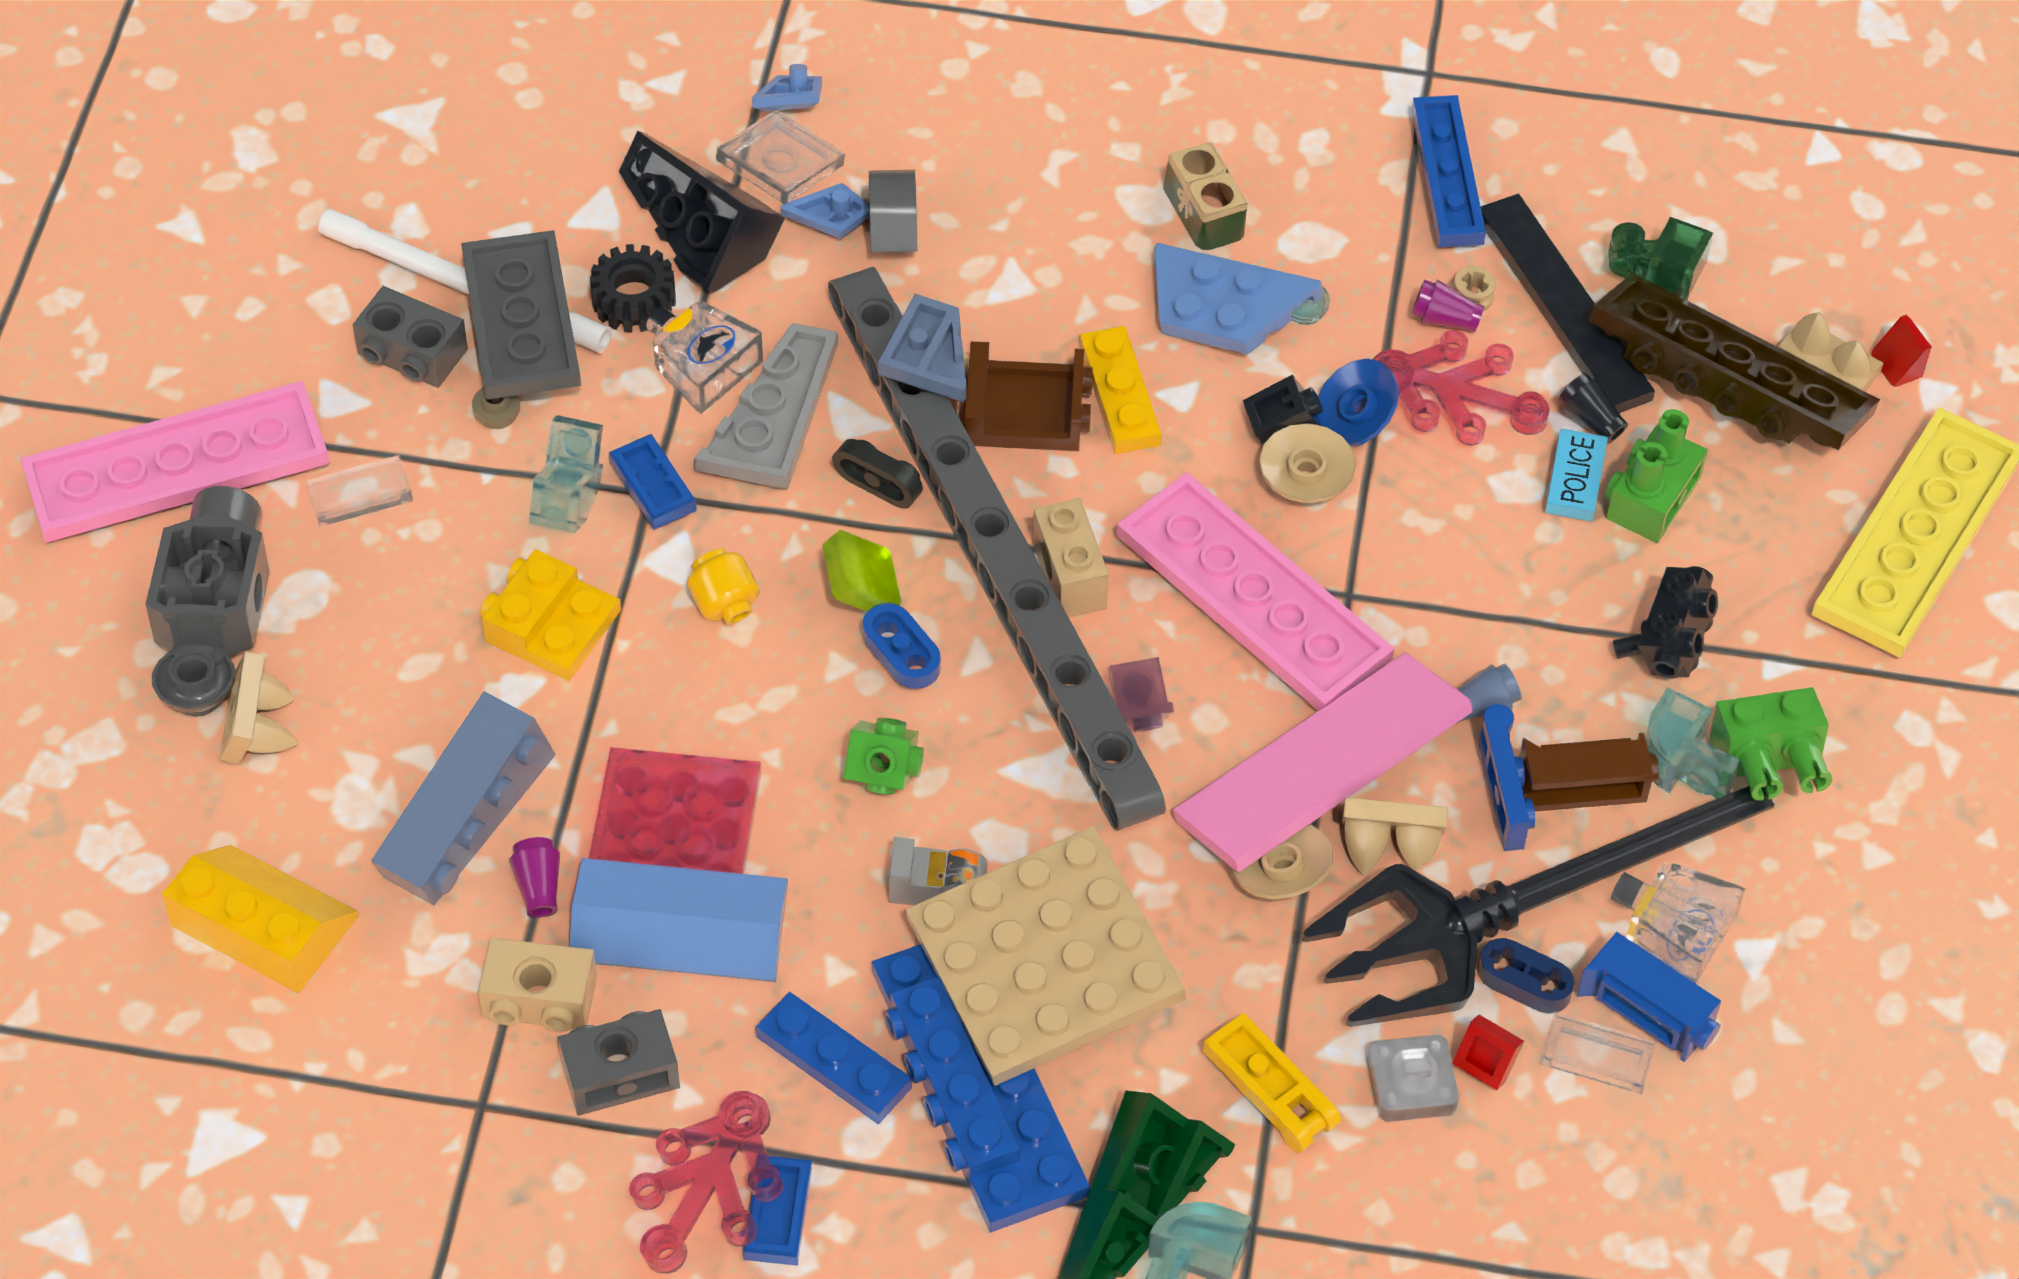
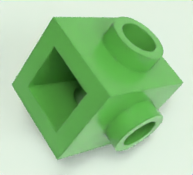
M877 718L876 723L860 720L850 732L843 779L866 783L867 790L880 794H894L896 789L903 790L911 781V777H919L921 772L924 747L917 746L919 731L906 729V722L893 718Z

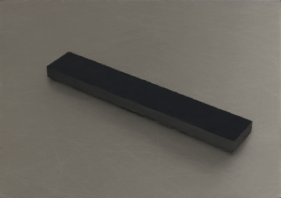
M1518 193L1481 206L1485 231L1583 374L1587 373L1592 379L1598 378L1619 413L1653 401L1654 388L1645 375L1633 366L1631 361L1623 358L1626 348L1621 340L1607 335L1601 327L1588 321L1595 305L1594 301Z

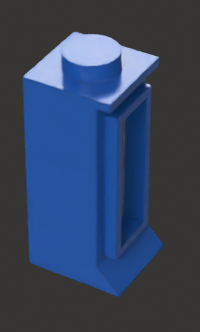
M1617 931L1583 970L1577 997L1597 996L1596 999L1672 1050L1678 1049L1681 1051L1680 1060L1683 1062L1688 1059L1697 1047L1704 1051L1712 1043L1721 1027V1024L1716 1022L1721 1004L1720 999Z

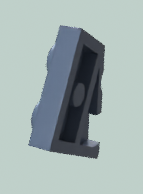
M914 294L878 361V374L964 402L966 399V378L959 308Z

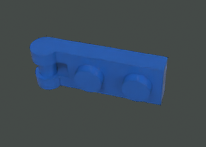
M1494 704L1489 706L1484 713L1483 729L1479 738V749L1504 851L1522 850L1525 847L1528 829L1535 827V810L1532 799H1524L1521 787L1525 783L1524 764L1521 756L1513 755L1510 742L1514 714L1509 707L1502 704Z

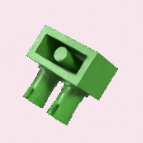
M1676 409L1665 411L1662 414V418L1660 417L1658 425L1654 427L1646 441L1640 438L1636 441L1627 459L1628 468L1624 473L1617 471L1613 475L1605 492V497L1610 499L1606 519L1657 544L1700 481L1708 449L1685 439L1689 425V418L1685 413Z
M1813 687L1716 701L1709 742L1723 778L1745 775L1750 787V793L1755 800L1764 799L1761 787L1764 788L1768 799L1775 798L1782 792L1783 783L1776 770L1794 768L1799 779L1800 788L1805 793H1812L1813 791L1810 780L1813 781L1817 792L1827 789L1833 781L1832 775L1828 771L1822 756L1829 724Z

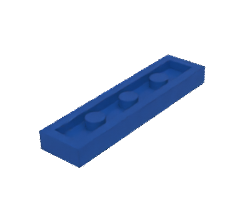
M1458 95L1414 97L1412 115L1438 247L1484 245L1486 231Z

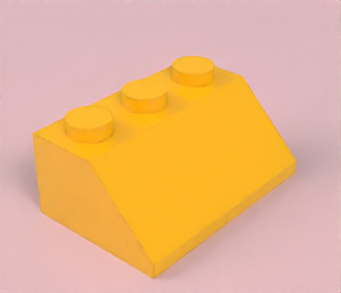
M231 844L192 855L162 893L172 927L297 993L302 991L359 917L358 910Z

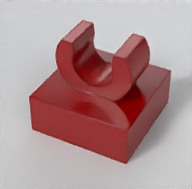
M1479 1014L1470 1022L1452 1064L1498 1090L1506 1082L1524 1040Z

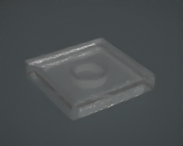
M777 110L717 147L716 160L781 203L786 204L844 165L845 152Z

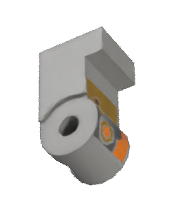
M894 837L889 874V903L919 904L986 874L987 860L982 854L969 849L946 851L914 847L915 839Z

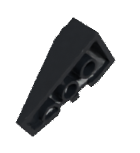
M637 131L619 169L620 175L640 207L648 210L658 227L655 231L660 239L668 242L676 257L673 260L680 271L712 292H715L764 261L785 220V217L759 199L641 131Z

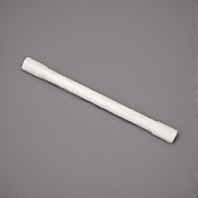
M329 208L323 213L318 226L320 234L354 249H363L469 295L464 267L372 229L366 223ZM569 312L574 343L597 353H603L612 337L611 327L578 313Z

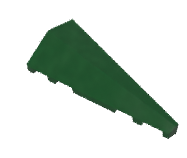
M1125 1090L1058 1279H1115L1117 1277H1124L1175 1219L1171 1213L1190 1192H1198L1207 1182L1203 1176L1219 1158L1228 1157L1236 1144L1203 1121L1186 1118L1152 1093Z

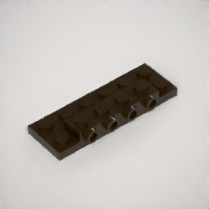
M1635 273L1630 274L1593 306L1588 320L1601 327L1607 335L1629 342L1623 358L1631 361L1639 372L1660 376L1673 383L1676 390L1680 393L1700 397L1715 405L1718 412L1722 415L1742 419L1756 426L1760 434L1766 438L1783 440L1790 444L1803 432L1809 435L1815 443L1825 447H1832L1839 451L1874 415L1880 399Z

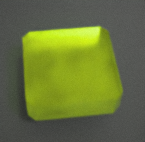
M839 530L822 544L833 598L867 612L879 604L892 603L900 605L902 603L892 555L886 547L843 530Z

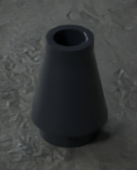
M1587 373L1575 378L1559 396V400L1564 404L1563 411L1596 434L1608 437V444L1616 440L1628 427V423L1620 415L1598 378L1592 379Z

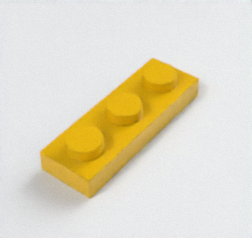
M1126 326L1081 333L1079 347L1084 349L1085 365L1093 367L1092 386L1114 453L1120 454L1161 446L1162 433Z

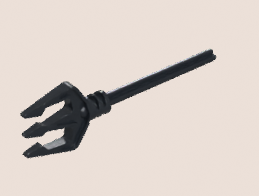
M1747 786L1512 885L1505 886L1501 881L1494 880L1486 885L1485 890L1480 888L1473 889L1469 897L1462 894L1454 897L1449 890L1407 865L1394 864L1306 928L1301 936V940L1303 942L1339 937L1345 929L1348 917L1384 901L1393 900L1408 915L1412 922L1373 950L1354 951L1326 974L1323 980L1324 983L1361 980L1374 968L1428 959L1436 964L1441 985L1398 1002L1378 994L1348 1016L1346 1020L1347 1026L1353 1027L1455 1012L1465 1006L1473 993L1477 944L1482 941L1483 936L1492 938L1498 934L1499 929L1509 931L1518 926L1519 916L1522 913L1774 808L1775 804L1772 799L1767 798L1763 787L1761 789L1764 799L1755 800L1750 793V787Z

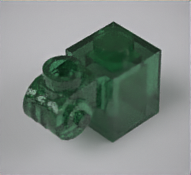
M1670 216L1660 237L1656 240H1646L1645 231L1640 225L1632 222L1621 223L1612 231L1607 255L1609 268L1615 275L1622 278H1627L1630 274L1635 273L1688 300L1707 263L1714 232Z

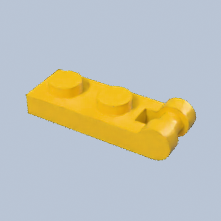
M1244 1012L1204 1041L1203 1052L1281 1132L1284 1141L1294 1152H1303L1313 1144V1137L1320 1131L1329 1132L1341 1123V1116L1335 1105ZM1300 1103L1309 1112L1302 1119H1299L1292 1111Z

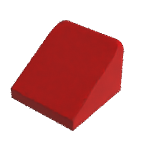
M1906 314L1900 316L1872 350L1871 356L1883 362L1882 374L1890 385L1898 387L1923 377L1932 346L1912 319Z

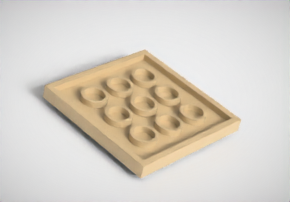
M1094 826L905 909L907 919L936 975L939 976L994 1086L1186 999L1185 988Z

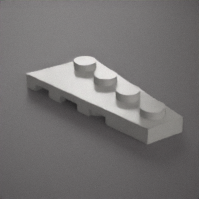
M792 323L762 364V372L753 384L748 383L739 396L740 402L729 418L725 416L717 426L715 437L707 448L702 447L694 458L695 471L788 490L838 346V332Z

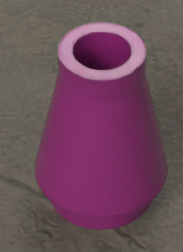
M1424 279L1411 315L1422 318L1421 323L1475 332L1485 306L1473 302L1438 279L1435 283Z
M545 837L527 838L513 845V855L509 858V862L526 904L527 915L532 918H543L555 914L558 911L559 850L554 848L553 840Z

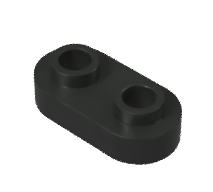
M847 439L832 456L835 469L845 480L896 507L909 508L923 491L920 474L912 464L903 460L898 461L877 450L868 441Z

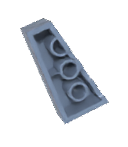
M483 691L372 858L371 862L383 878L433 906L443 894H447L454 887L459 874L556 755L535 718Z

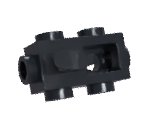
M1690 566L1688 568L1666 567L1648 619L1643 620L1641 624L1642 633L1613 640L1617 658L1621 659L1642 653L1652 675H1659L1668 679L1677 677L1689 678L1690 673L1699 664V657L1702 655L1704 648V634L1712 627L1713 618L1718 609V595L1711 587L1713 575L1708 570L1698 566Z

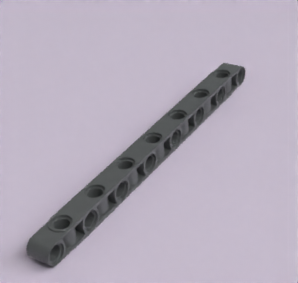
M870 267L830 280L828 282V292L838 319L1109 823L1116 831L1165 814V800L1156 777L948 397L878 374V361L903 317L876 268ZM1064 684H1074V686H1067ZM1113 760L1118 763H1107L1105 761Z

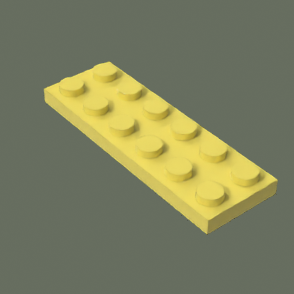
M1938 407L1815 602L1811 615L1901 658L2019 465V444Z

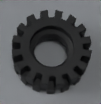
M626 244V252L620 253L617 246L610 249L611 258L603 253L598 258V265L593 264L590 276L592 306L594 312L598 313V319L602 323L608 320L609 327L617 330L619 325L623 324L624 332L632 333L633 326L639 325L640 332L648 331V322H652L655 327H658V324L649 319L650 315L659 307H664L672 313V306L675 307L676 304L674 270H672V264L669 259L663 260V253L658 250L650 255V246L642 245L640 252L634 251V244ZM632 282L650 286L649 289L639 294H623L616 290L618 287Z

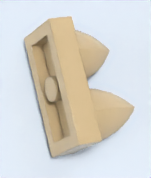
M1821 312L1804 316L1778 346L1865 392L1878 378L1883 366V362L1868 355L1860 341L1845 342L1829 333L1828 326Z
M245 651L235 670V680L230 689L219 759L221 761L239 765L246 751L274 753L288 750L298 745L297 739L284 726L269 717L256 713L257 710L278 709L294 701V696L280 680L263 672L265 657L263 655Z
M1345 797L1341 826H1345V841L1354 865L1361 874H1367L1382 857L1388 844L1390 831H1396L1397 844L1402 856L1413 869L1418 870L1433 857L1439 847L1441 837L1447 826L1448 807Z

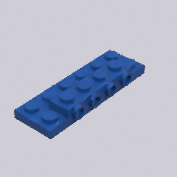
M921 944L873 960L872 973L888 1006V1010H885V1018L889 1031L895 1041L902 1038L908 1053L904 1054V1060L908 1073L914 1084L922 1082L928 1095L924 1097V1105L929 1120L934 1128L942 1126L948 1139L944 1141V1150L948 1162L954 1172L962 1170L989 1232L997 1231L1087 1198L1090 1185L1035 1068L996 1086L993 1085Z

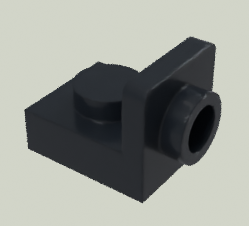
M1293 374L1243 400L1255 436L1262 445L1275 432L1290 425L1309 423L1322 426L1318 415L1323 413L1324 409L1319 397L1312 387L1304 389Z

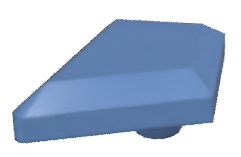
M792 64L789 66V75H777L752 96V107L763 112L811 108L820 101L822 76H807L806 65Z
M843 183L782 204L780 207L782 216L839 239L870 218L869 203Z

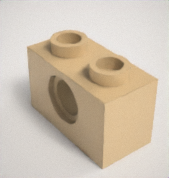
M1081 498L1034 508L1033 546L1041 568L1068 617L1107 609L1109 574Z
M490 938L478 988L482 1018L491 1019L501 1025H515L517 1023L543 1025L547 1029L559 1032L587 1025L597 980L594 950ZM533 986H546L541 991H528Z

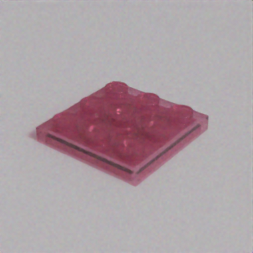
M610 747L589 859L745 874L762 774L761 762Z

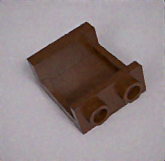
M971 341L965 430L974 446L1079 451L1080 432L1090 433L1091 404H1082V395H1092L1093 367L1084 366V349H1075L1073 364L989 360L990 342Z

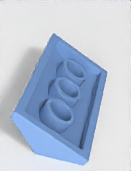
M582 858L572 901L569 947L594 950L595 962L598 965L776 982L788 878Z

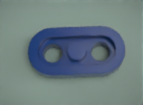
M883 603L872 607L863 619V639L867 647L900 685L911 689H920L934 683L941 670V655L935 643L903 607L892 603ZM890 632L894 635L892 637H884L881 634ZM912 666L922 667L921 669H910Z

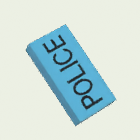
M1561 428L1545 513L1593 522L1608 437Z

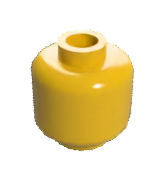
M719 548L703 554L692 563V572L687 578V586L705 619L710 621L725 620L727 625L740 622L752 613L753 610L750 605L755 602L760 590L756 579L741 554L726 552L724 548Z

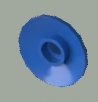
M1369 358L1351 361L1336 370L1325 382L1318 396L1324 412L1318 415L1321 425L1341 435L1350 447L1362 445L1376 437L1390 422L1398 405L1399 386L1395 374L1384 363Z

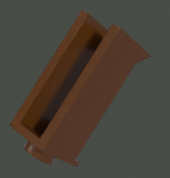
M1639 733L1637 740L1621 738L1541 745L1540 747L1524 737L1522 740L1519 754L1523 760L1525 770V783L1522 789L1524 799H1532L1535 812L1647 802L1652 782H1657L1659 778L1657 755L1655 752H1648L1644 733Z

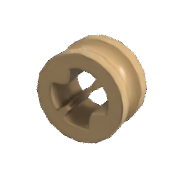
M1478 266L1461 269L1456 274L1454 290L1473 302L1485 306L1484 311L1492 306L1496 289V280L1493 274L1485 268ZM1472 287L1480 288L1477 289L1476 293L1469 292L1471 291Z

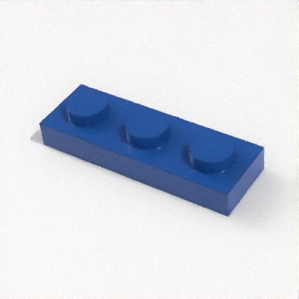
M790 991L756 1026V1038L878 1125L912 1089V1078Z

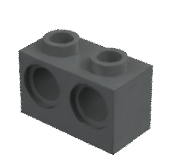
M382 286L353 323L357 352L364 359L372 364H382L399 371L412 381H422L436 388L442 385L468 350L464 319L386 286Z

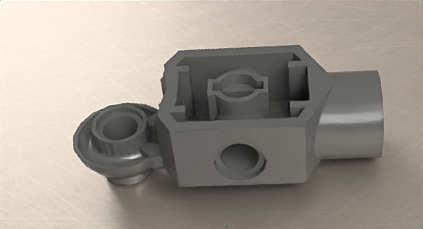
M213 486L203 489L194 498L189 520L163 528L145 603L154 642L169 651L157 662L152 672V687L161 701L175 710L194 717L204 716L213 712L228 695L235 680V667L229 656L254 646L270 572L262 532L258 531L262 516L260 504L247 492L229 486Z

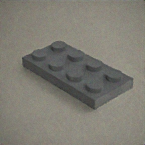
M555 231L461 243L486 400L581 386L579 365Z

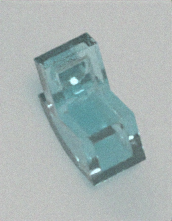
M556 415L551 420L546 466L534 477L529 515L530 524L576 533L586 522L596 499L602 476L603 464L599 463L603 425Z
M1668 687L1651 713L1645 735L1648 752H1652L1658 759L1659 778L1654 783L1669 794L1678 780L1703 795H1711L1717 799L1728 795L1734 786L1741 760L1703 742L1713 709Z
M1191 1202L1169 1210L1160 1217L1150 1232L1148 1257L1153 1259L1145 1279H1186L1188 1272L1206 1279H1233L1249 1241L1252 1217L1209 1202Z

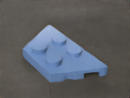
M1157 243L1155 246L1159 323L1162 334L1249 354L1261 345L1270 333L1280 330L1292 321L1291 312L1308 299L1315 303L1323 294L1320 280Z

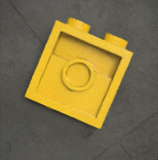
M534 549L527 560L519 557L512 563L507 574L508 585L500 595L492 592L487 596L481 607L480 618L482 619L485 642L570 681L621 612V601L611 594L578 580L576 567Z

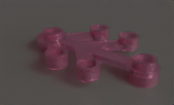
M1458 330L1446 331L1440 338V344L1412 354H1407L1400 350H1385L1373 358V360L1384 363L1395 374L1399 386L1398 396L1411 415L1410 421L1412 426L1418 431L1430 432L1436 429L1439 424L1441 410L1436 402L1423 399L1417 387L1434 393L1456 427L1457 439L1465 445L1474 446L1483 441L1486 421L1479 414L1470 413L1463 401L1509 414L1512 428L1524 435L1538 434L1547 425L1549 405L1541 394L1528 391L1516 397L1471 383L1491 375L1502 376L1510 372L1514 353L1505 344H1492L1486 349L1485 357L1441 373L1426 369L1444 361L1459 362L1466 357L1469 343L1467 336L1463 332ZM1455 344L1458 345L1459 348H1451L1447 345ZM1498 357L1504 359L1505 361L1498 362L1493 360L1492 358ZM1427 413L1432 417L1424 418L1421 417L1419 414ZM1473 427L1476 428L1478 431L1471 432L1467 431L1465 428Z
M743 1090L733 1092L722 1101L717 1116L683 1129H667L658 1136L656 1149L662 1161L674 1167L655 1174L649 1172L641 1173L631 1181L629 1192L636 1206L642 1210L655 1209L661 1205L666 1193L690 1184L692 1185L669 1224L650 1228L640 1241V1252L647 1266L652 1271L670 1274L681 1268L688 1253L685 1241L715 1190L724 1216L721 1227L727 1241L733 1246L742 1247L750 1244L755 1239L757 1226L751 1213L744 1208L730 1164L742 1145L751 1168L747 1181L753 1196L760 1201L768 1202L776 1199L781 1194L783 1181L777 1168L770 1164L762 1140V1135L768 1129L771 1122V1112L768 1104L761 1096ZM753 1116L747 1122L737 1124L742 1117ZM717 1140L709 1154L685 1162L690 1157L692 1147ZM671 1143H682L677 1150L672 1152L666 1151V1148ZM773 1178V1182L769 1186L764 1188L757 1187L762 1179ZM648 1186L655 1187V1190L650 1195L639 1196L644 1188ZM741 1222L748 1223L743 1231L739 1233L731 1232L736 1224ZM668 1249L674 1250L671 1255L658 1259L663 1251Z

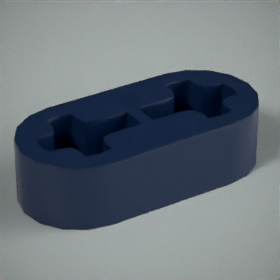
M1507 938L1494 939L1482 948L1478 964V974L1483 984L1490 989L1546 1014L1558 1013L1569 1005L1575 981L1570 969L1561 962ZM1502 958L1511 962L1510 966H1506L1503 971L1494 968V964H1498ZM1549 980L1558 984V987L1554 988L1550 994L1541 990L1542 985L1548 984Z

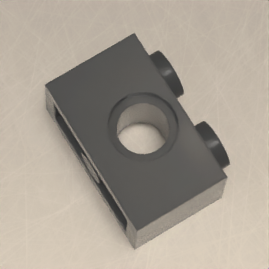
M661 1009L650 1012H631L617 1021L598 1026L583 1025L573 1029L569 1034L557 1036L561 1063L577 1116L680 1088L678 1062ZM617 1054L628 1056L626 1059L617 1062L607 1060L609 1057Z

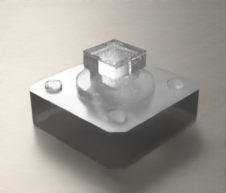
M1439 1034L1374 1041L1369 1047L1367 1061L1379 1118L1385 1122L1452 1116L1456 1111L1459 1094L1446 1038Z

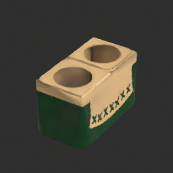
M1203 143L1169 154L1163 190L1194 244L1202 250H1212L1240 241L1245 234L1248 203L1213 143ZM1210 183H1217L1229 204L1223 207H1213L1206 204L1201 197L1202 189Z

